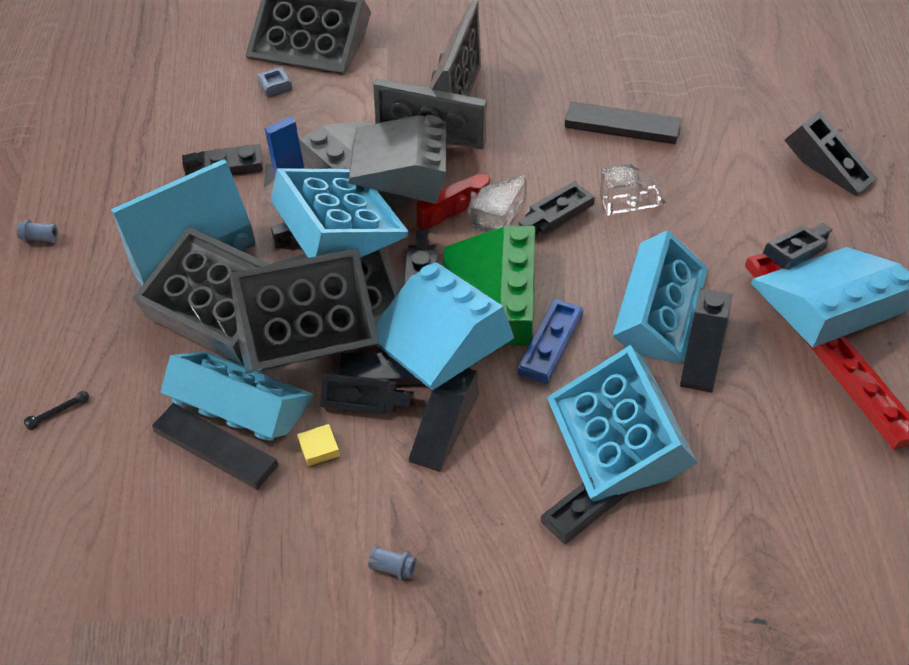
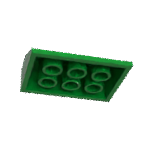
M502 226L445 246L443 267L504 307L514 339L504 345H530L533 339L535 226Z

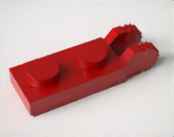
M479 173L476 176L466 180L463 179L441 190L437 204L423 200L418 202L416 205L417 226L421 230H427L432 226L439 225L450 216L465 211L470 205L480 206L487 202L490 198V191L487 189L490 185L489 176Z

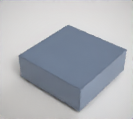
M283 67L257 74L258 82L267 97L292 90L291 81Z

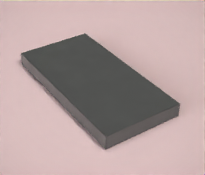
M376 78L373 84L375 124L417 115L424 117L433 115L447 122L446 141L483 149L486 142L487 100Z

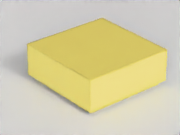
M329 424L297 434L308 467L340 456Z

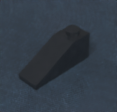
M821 111L807 120L784 140L802 163L855 196L877 179Z
M700 288L680 387L713 393L733 294Z
M467 368L432 390L409 456L410 463L441 472L479 396L477 371Z

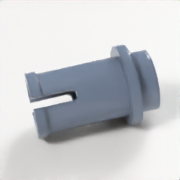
M26 219L24 222H19L17 237L25 243H29L31 240L55 243L58 237V228L56 224L32 223L30 219Z
M378 546L373 547L369 556L370 559H374V562L368 561L369 569L397 575L399 580L411 579L417 566V558L412 557L410 552L406 551L401 554L382 549Z

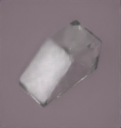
M627 164L601 169L600 195L608 215L665 205V198L658 181L633 165Z
M519 175L482 187L477 197L471 199L468 207V215H471L472 229L488 232L502 226H511L527 198L526 176Z

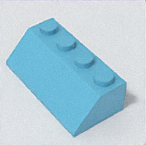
M669 230L640 243L612 336L625 347L631 345L640 356L680 364L685 360L700 288L704 286L708 267Z
M206 351L170 355L160 393L172 397L171 401L178 405L197 407L202 415L224 418L227 420V425L239 429L248 428L253 430L256 437L264 440H274L275 437L287 435L313 398V394L262 373L253 372L246 374L244 366Z

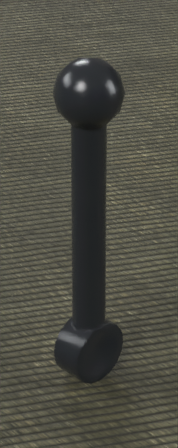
M79 391L76 397L37 417L28 416L24 420V425L28 430H33L38 427L39 422L77 403H86L89 400V394L86 391Z

